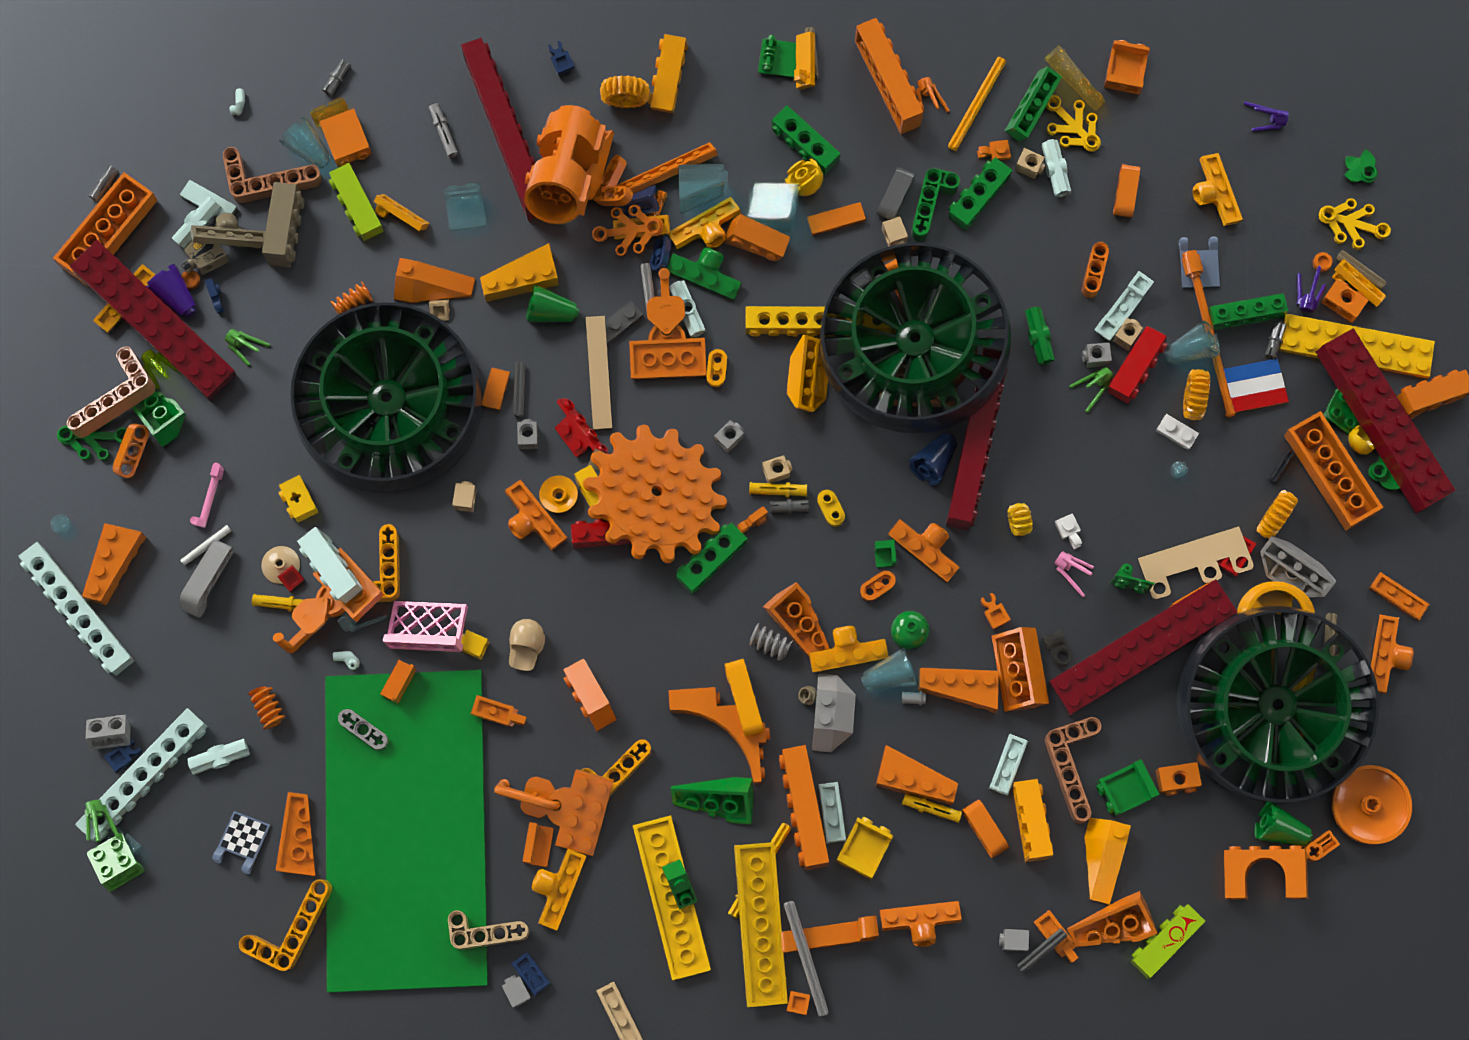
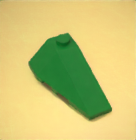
M731 777L671 786L673 805L692 811L701 810L709 813L708 816L711 817L716 815L726 818V821L730 823H752L754 804L752 778Z

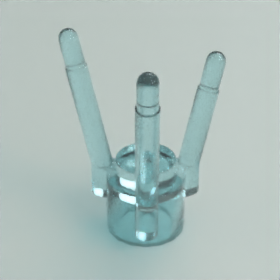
M346 612L337 621L345 632L350 630L353 633L360 628L387 619L388 615L355 625L357 622Z

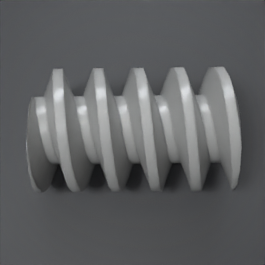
M758 623L751 635L750 646L753 647L757 643V650L764 647V654L771 650L770 656L773 658L778 654L777 660L781 661L787 655L793 640L787 644V637L780 640V633L773 637V630L766 633V626L760 630V623Z

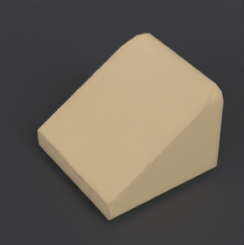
M449 299L430 300V313L442 321H449Z

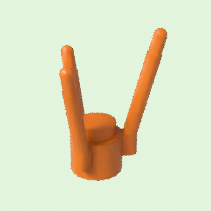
M925 77L917 82L919 88L916 89L918 102H922V94L925 97L930 96L936 109H939L938 102L934 96L935 93L943 108L949 113V108L939 94L935 84L932 83L931 78Z

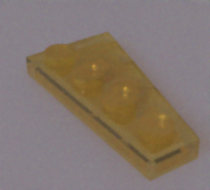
M1060 45L1044 58L1095 111L1106 102L1102 94L1093 87Z

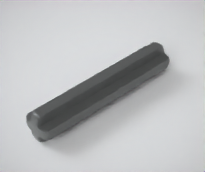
M524 362L515 363L514 417H523L526 369Z
M1062 928L1056 931L1018 963V968L1023 973L1029 970L1068 936Z

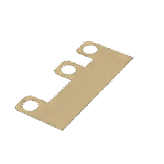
M1239 527L1138 558L1146 581L1155 582L1154 585L1160 582L1166 587L1163 594H1156L1152 587L1150 593L1154 599L1170 595L1171 589L1166 576L1198 567L1203 582L1209 583L1215 579L1219 580L1222 574L1217 560L1227 557L1230 558L1236 573L1251 570L1254 566ZM1238 557L1247 558L1248 566L1245 568L1237 567L1236 559ZM1214 567L1217 571L1214 578H1207L1204 575L1205 568Z

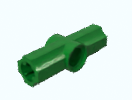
M1032 307L1025 310L1029 328V341L1031 346L1034 347L1038 365H1047L1054 362L1055 359L1050 344V331L1048 326L1045 325L1041 307Z

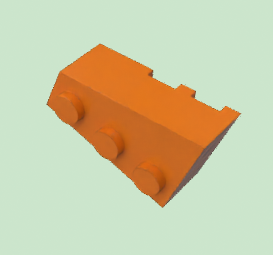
M739 214L729 222L725 232L726 239L724 243L764 256L768 260L778 261L784 256L790 236Z

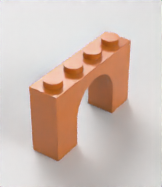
M1239 846L1229 847V850H1224L1225 898L1227 900H1248V872L1255 863L1261 860H1272L1283 867L1287 899H1308L1307 851L1302 849V846H1290V849H1282L1281 846H1269L1267 850H1261V846H1250L1249 850H1241Z

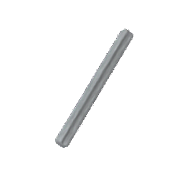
M794 901L784 903L785 911L818 1015H827L829 1011Z

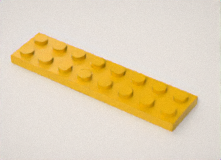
M1286 314L1283 319L1286 328L1279 351L1318 358L1315 353L1317 349L1354 328L1380 370L1426 379L1430 377L1435 341Z
M671 815L633 825L672 981L711 971L695 906L692 904L679 910L662 869V866L679 859L683 864Z
M772 842L734 845L747 1007L788 1004L784 953L782 952V928L775 844Z

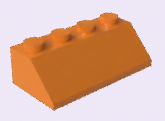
M1019 627L993 635L992 642L1004 712L1036 708L1049 704L1036 628Z

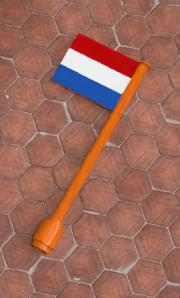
M1197 250L1184 252L1181 260L1185 276L1190 277L1193 282L1226 411L1225 416L1231 418L1238 412L1288 403L1289 400L1278 358L1223 369L1200 279L1201 274L1204 272L1200 254H1197Z

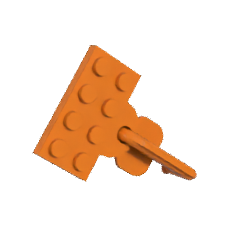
M662 268L659 271L661 296L652 297L647 302V318L655 325L649 333L648 340L629 341L631 380L703 377L707 375L705 338L686 339L683 329L678 325L685 317V305L682 298L670 296V272L666 268Z
M341 547L338 549L339 555L348 564L346 569H350L363 590L346 604L340 600L336 601L330 594L331 588L329 586L326 587L320 580L321 574L319 571L314 572V577L322 584L316 598L304 599L292 612V619L301 630L289 642L284 639L282 633H276L273 636V641L287 653H294L325 624L329 617L339 616L346 611L357 622L385 595Z
M576 769L571 788L562 787L555 790L551 781L540 777H532L527 781L524 792L509 788L510 784L506 779H502L496 785L494 792L498 795L521 801V809L527 815L541 818L547 814L554 824L560 826L556 846L593 856L614 780Z

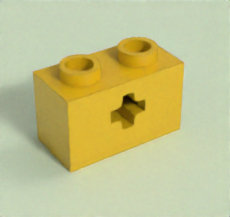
M300 475L279 485L281 491L278 493L283 502L287 501L289 505L287 512L291 519L295 518L297 522H300L319 513ZM298 496V497H299V502L296 503V502H295V497Z

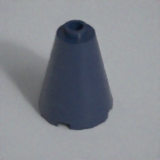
M943 433L913 455L908 461L911 463L909 468L912 473L921 481L925 479L930 481L929 485H938L957 447L956 438L950 433Z

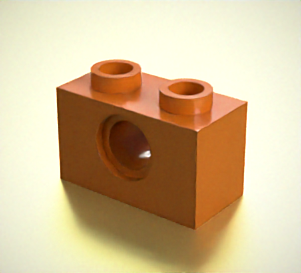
M1336 280L1321 303L1353 323L1368 302V299L1365 298L1363 293L1351 289L1346 282ZM1342 297L1348 298L1349 303L1344 302Z
M1197 762L1161 767L1155 770L1160 794L1165 793L1166 796L1176 795L1177 791L1185 790V793H1192L1197 791L1196 788L1202 786ZM1175 775H1179L1183 778L1182 785H1179L1175 782Z

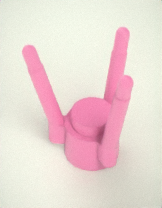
M1062 551L1054 563L1058 566L1056 570L1068 580L1082 597H1085V594L1065 572V569L1069 571L1074 566L1092 576L1093 573L1081 565L1090 569H1094V566Z

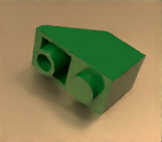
M679 859L662 866L679 910L696 903V896L681 860Z

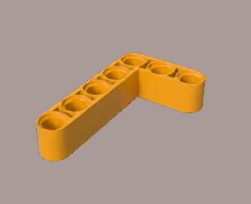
M316 880L311 884L281 947L258 936L246 935L239 941L240 950L280 971L293 969L331 894L332 885L327 880ZM320 883L325 885V892L323 894H319L317 891V886ZM311 901L316 904V910L313 913L308 909V904ZM303 919L307 922V928L304 931L299 927V923ZM249 938L254 942V947L251 950L246 947V941ZM292 938L298 940V947L296 949H293L290 945ZM267 947L272 951L270 958H266L263 953ZM284 956L289 958V965L287 967L281 964V959Z

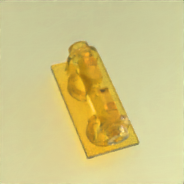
M338 97V99L328 102L329 106L327 107L321 105L317 108H312L310 114L315 126H321L319 122L321 120L348 111L345 99Z

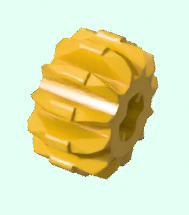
M1017 503L1010 506L1007 516L1011 532L1015 536H1024L1031 533L1033 522L1029 507L1025 503Z

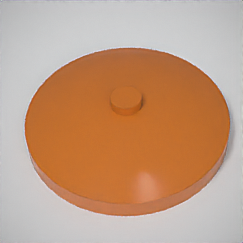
M1365 765L1358 767L1346 780L1334 788L1332 794V812L1336 823L1348 837L1363 844L1378 845L1395 839L1405 830L1411 818L1412 800L1407 786L1397 774L1381 766Z

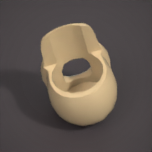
M522 619L517 621L510 631L509 643L511 650L509 665L515 669L530 671L534 668L537 656L544 647L545 634L538 622L531 619Z

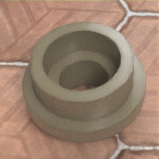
M805 686L800 689L798 698L804 705H811L816 700L817 692L814 687Z

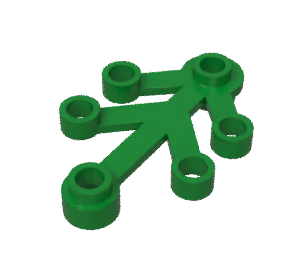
M63 426L57 432V439L62 444H70L78 452L79 458L87 461L90 459L91 453L88 449L83 448L76 439L85 440L97 453L101 461H107L110 458V453L95 440H117L121 443V436L125 434L127 428H118L116 432L94 431L84 438H78L67 426ZM70 433L69 438H64V435ZM83 452H87L86 457H82ZM106 452V456L102 458L101 453Z

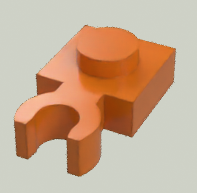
M764 506L751 514L748 519L738 524L737 528L742 533H745L755 525H762L767 520L768 511Z
M990 593L991 602H986L983 597L980 601L984 607L988 608L984 614L994 630L1010 622L1011 619L1002 603L996 605V597L993 593Z

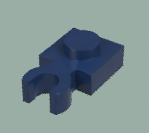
M557 41L558 49H553L551 44L548 45L550 54L554 55L550 58L559 76L574 70L575 67L568 51L562 52V43Z
M212 278L205 280L217 314L224 312L219 294H222L219 284H215Z
M134 739L130 740V745H126V748L123 749L121 746H118L104 756V759L115 773H118L132 763L131 756H137L142 752L140 747L136 750L131 749L136 744Z

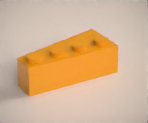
M664 34V39H660L659 42L661 54L660 57L656 58L655 68H658L657 75H653L652 86H654V91L650 93L648 104H651L652 110L674 114L678 95L677 85L680 84L682 70L680 69L685 63L684 50H688V42L684 37Z
M549 243L480 277L486 302L531 292L533 285H538L542 288L559 285Z

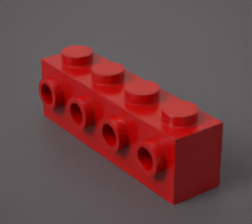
M1146 326L1110 383V395L1128 404L1131 399L1137 397L1139 386L1141 383L1145 384L1149 377L1148 372L1150 368H1155L1159 360L1157 357L1160 353L1163 354L1168 346L1166 335Z
M604 519L595 520L594 523L576 521L575 524H571L573 548L631 544L628 539H620L617 543H609L605 535L610 529V523Z

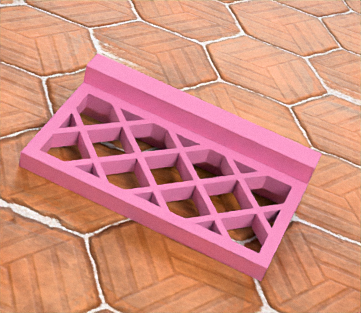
M394 601L388 633L384 634L383 642L389 649L462 652L463 644L461 639L468 606L466 604ZM399 607H406L409 610L401 617L397 615ZM419 608H424L427 612L417 618L414 612ZM437 609H443L444 613L435 619L432 613ZM456 609L461 610L460 616L453 620L450 614ZM412 615L415 621L406 627L403 621ZM430 615L434 621L425 628L421 622ZM448 616L452 622L445 628H442L439 623ZM401 623L405 629L399 634H393L395 627ZM419 624L423 630L417 635L412 634L410 630ZM438 625L441 631L436 635H430L428 631ZM456 626V636H448L446 632Z

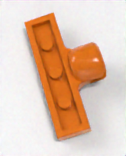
M521 480L505 490V494L519 510V513L509 519L508 522L509 529L517 538L522 539L529 533L536 532L551 551L567 540V536Z
M899 519L888 533L889 536L946 582H949L960 568L942 553L941 547L948 540L949 534L936 523L930 524L924 533L919 534Z
M1379 615L1371 661L1378 693L1383 694L1387 693L1391 669L1409 670L1414 655L1412 647L1401 646L1396 643L1399 618Z
M959 901L880 910L882 931L909 929L913 944L917 947L931 946L936 942L935 926L960 923L962 921Z

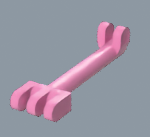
M219 463L212 465L210 472L212 478L200 518L191 517L190 519L194 526L206 527L218 481L222 479L224 468Z

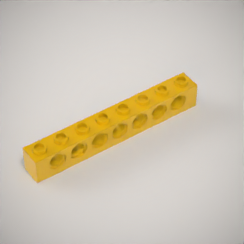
M746 306L745 334L750 336H760L761 334H768L769 336H779V334H787L788 336H798V334L817 336V334H820L821 325H818L816 321L822 319L825 307ZM831 313L829 314V317L852 322V319ZM867 313L864 314L862 326L896 334L895 329L884 323L875 325L872 321L876 319ZM767 319L769 323L762 325L760 320ZM781 319H785L788 321V323L786 325H781L778 321ZM800 319H804L807 323L805 325H800L797 323V321Z

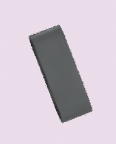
M900 167L897 168L879 205L878 215L889 220L896 218L915 177L914 173Z

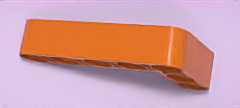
M876 916L861 917L854 922L803 929L809 950L871 941L879 937ZM792 930L781 932L782 952L798 951Z

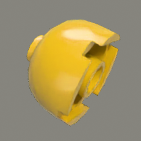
M809 159L810 161L807 162L801 160L795 163L787 172L789 176L787 179L785 178V182L790 190L799 196H809L816 193L823 183L821 168L813 159Z

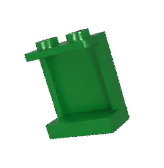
M1142 759L1097 781L1098 785H1096L1100 796H1104L1107 802L1105 806L1110 814L1113 813L1114 817L1159 795Z

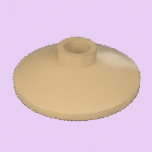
M274 547L263 557L262 572L269 581L283 584L277 576L291 565L299 572L300 559L296 552L289 547ZM278 561H283L282 566L276 565Z

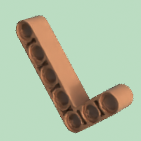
M228 147L223 152L229 190L234 200L238 203L271 197L274 182L296 184L299 191L317 187L322 183L321 173L315 165H307L246 179L244 164L239 151L234 147ZM237 156L236 159L229 160L230 157ZM235 173H240L238 177H232ZM311 174H317L315 178H309ZM293 178H299L294 183L290 182ZM256 186H262L260 190H254ZM238 190H244L243 193L236 194Z
M122 347L116 354L129 379L68 418L67 427L78 438L88 436L154 393V382L138 356L130 347Z
M1094 717L1053 729L1045 737V745L1071 818L1078 824L1086 822L1091 817V809L1068 745L1092 738L1099 733L1102 727L1101 722ZM1088 723H1093L1096 726L1095 732H1090L1087 729ZM1075 729L1078 736L1076 738L1070 737L1068 730ZM1051 735L1058 736V744H1053L1050 741ZM1058 753L1064 754L1066 761L1059 762L1056 755ZM1063 773H1071L1072 781H1066L1063 778ZM1070 791H1077L1079 794V799H1072L1070 797ZM1077 809L1085 811L1086 817L1084 819L1077 816Z

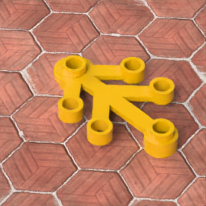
M1052 95L1046 108L1049 111H1055L1068 125L1050 123L1047 126V133L1051 136L1056 133H1074L1081 137L1070 138L1062 136L1059 141V145L1062 148L1083 146L1089 152L1098 150L1101 140L1095 134L1097 115L1095 113L1087 115V133L1083 129L1085 103L1082 100L1074 102V120L1060 106V97ZM1050 103H1055L1056 107L1050 106ZM1080 104L1082 108H1077L1076 105ZM1089 117H1093L1095 120L1090 121ZM1054 127L1055 131H1050L1049 128ZM1062 140H1067L1068 144H1063ZM1092 141L1094 145H1089L1088 142Z
M1353 198L1347 199L1345 203L1337 207L1324 206L1319 211L1320 221L1329 224L1335 234L1334 241L1337 244H1343L1347 239V235L1341 231L1337 222L1342 223L1352 238V246L1356 250L1362 249L1365 241L1359 236L1355 228L1373 233L1378 239L1387 238L1391 232L1390 226L1386 223H1380L1375 226L1357 220L1363 216L1369 217L1374 213L1375 208L1371 204H1366L1362 209L1350 215H1340L1345 210L1352 211L1355 209L1357 202ZM1348 202H1351L1353 207L1348 206ZM1365 208H1369L1371 212L1368 213ZM1325 213L1330 214L1331 217L1327 218ZM1382 230L1384 235H1381L1378 231ZM1338 236H1342L1343 240H1339ZM1359 241L1361 246L1356 245L1355 242Z

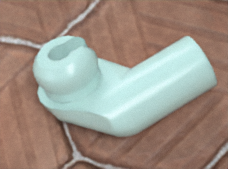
M241 88L235 91L236 105L230 106V114L233 116H239L243 111L245 91Z
M351 651L333 652L334 662L344 661L351 670H356L359 667V659Z

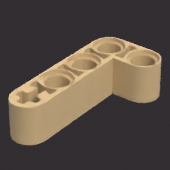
M456 910L451 912L448 917L450 941L458 950L523 941L528 938L530 933L529 927L522 921L469 929L467 916L463 912ZM461 915L463 917L462 924L454 925L453 918ZM518 926L525 929L522 932V936H519L517 933H511L512 938H510L508 927H511V931L518 930ZM498 929L505 930V937L503 939H496L495 932ZM478 932L485 933V940L481 943L475 940ZM464 935L466 938L465 943L461 946L456 945V937Z

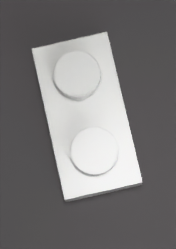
M1168 414L1165 415L1156 432L1186 450L1190 449L1199 434Z

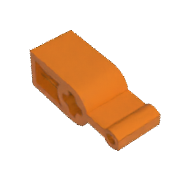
M1330 830L1324 832L1303 848L1307 851V862L1321 859L1340 845ZM1314 849V850H1315L1314 855H1313V856H1310L1309 853L1311 852V850Z

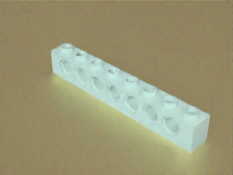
M36 542L19 555V558L22 560L20 565L26 572L31 571L34 575L32 580L38 587L40 585L43 586L45 589L44 595L50 601L52 599L57 604L55 606L56 610L61 615L65 614L68 620L66 622L73 630L77 629L80 632L78 637L84 644L88 643L92 647L89 651L96 659L100 657L104 662L101 666L108 674L112 672L117 676L134 662L133 658L42 545ZM39 563H44V567L41 570H36ZM51 577H55V582L52 585H48V580ZM67 591V596L64 599H60V594ZM74 606H79L78 612L71 614V609ZM90 620V626L83 628V623ZM102 635V640L99 643H95V637ZM114 649V654L106 658L107 651Z
M188 708L99 799L102 805L107 806V811L115 826L122 820L121 816L126 811H131L136 806V801L150 791L149 787L154 782H159L163 778L164 772L178 762L177 758L182 753L185 754L191 749L195 739H200L206 733L205 729L208 726ZM188 728L189 735L184 738L181 737L182 730ZM175 743V749L172 752H168V745ZM161 757V764L155 767L153 765L154 759ZM147 772V778L144 781H140V774ZM133 786V793L126 796L125 790L127 787ZM119 801L118 809L112 810V803ZM84 814L75 825L86 834V816ZM106 817L105 822L98 825L100 841L108 835L107 831L111 828ZM90 819V839L97 842L93 821Z

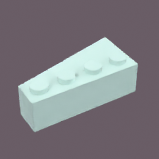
M314 527L297 541L301 546L300 552L306 558L309 557L311 560L310 566L315 572L319 571L321 574L320 580L326 587L329 586L331 588L330 594L336 601L340 600L346 604L363 590L350 569H346L348 564L339 555V550L334 547L333 541L328 535Z

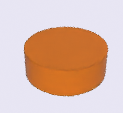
M1325 252L1318 253L1313 259V267L1317 270L1318 266H1321L1320 272L1328 271L1333 263L1332 257Z
M192 270L188 274L184 272L181 275L188 290H194L200 285L201 279L197 272Z

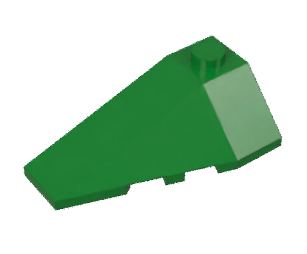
M156 391L132 407L162 447L178 436L186 415L175 400L169 399Z

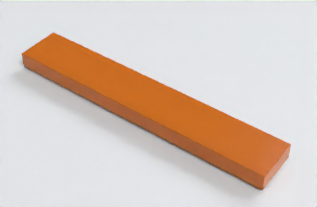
M707 143L626 180L617 186H625L635 194L717 156V150L711 143Z

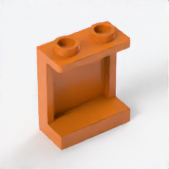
M1115 40L1111 48L1104 88L1140 95L1144 84L1143 79L1150 47H1146L1144 44H1131L1125 40Z
M354 108L319 121L337 166L350 164L357 159H365L372 154Z

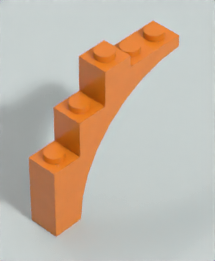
M715 687L668 690L670 713H686L700 716L714 722L727 731L738 743L747 758L751 769L753 785L761 784V779H765L764 767H760V759H764L763 747L759 748V745H766V740L770 739L769 728H765V722L762 723L764 732L745 737L736 705L717 706V704H720V692H716Z

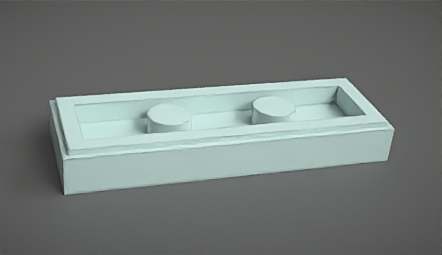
M191 180L188 181L180 193L182 198L198 207L210 196L222 207L215 214V217L222 213L234 215L238 209L234 204Z
M1009 734L990 784V790L1008 796L1028 743L1027 740Z
M838 782L818 784L826 844L846 841Z

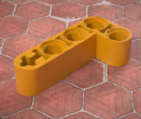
M386 524L381 527L379 532L380 581L373 582L384 594L389 587L395 588V591L391 595L385 594L378 602L395 601L400 595L399 534L393 525ZM390 531L392 532V534L390 535L391 543H389L388 538L386 537V535H388V532ZM394 550L393 556L385 557L386 551ZM387 569H394L393 575H385Z
M744 659L725 663L726 677L731 687L744 736L764 732Z
M641 739L635 742L602 776L610 778L613 773L620 775V780L613 783L610 796L649 758L651 746L648 741ZM641 746L643 748L646 746V753L641 752L638 755L640 760L637 761L635 756L639 753L638 747ZM627 759L633 760V767L625 768L623 766L624 761ZM589 768L582 769V771L597 775Z

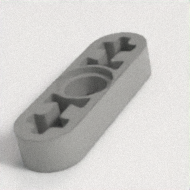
M350 709L342 710L339 713V723L369 746L379 751L387 747V736ZM351 714L350 718L357 723L355 726L348 721L344 723L343 716ZM367 725L369 728L368 733L360 735L358 733L359 726ZM373 730L376 731L373 733L374 736L377 738L383 737L382 741L384 743L382 745L378 744L376 746V741L370 737Z

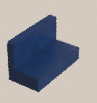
M656 186L648 187L633 194L631 201L627 205L619 206L623 210V214L630 219L636 217L629 214V207L631 205H638L645 215L659 211L660 207L655 197ZM636 207L632 209L633 214L637 213Z

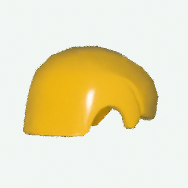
M1356 426L1349 433L1348 442L1355 452L1367 455L1375 449L1361 426Z

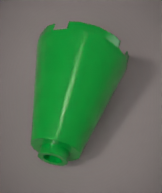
M533 285L526 315L527 322H573V319L578 318L579 308L576 307V303L538 285Z
M1267 803L1260 811L1258 816L1262 818L1260 823L1256 822L1254 830L1257 839L1297 846H1305L1312 841L1313 833H1311V828L1277 804Z

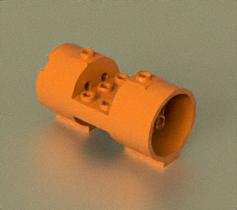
M561 106L560 109L549 114L542 134H538L537 146H539V154L543 158L532 165L530 173L527 172L525 184H528L524 201L531 214L544 222L552 224L568 223L578 215H584L591 191L592 176L586 175L584 170L590 167L592 163L598 164L606 125L600 124L598 119L595 120L590 115V111L579 106Z

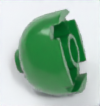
M905 611L893 620L891 636L894 643L905 650L920 648L927 641L929 624L920 613Z

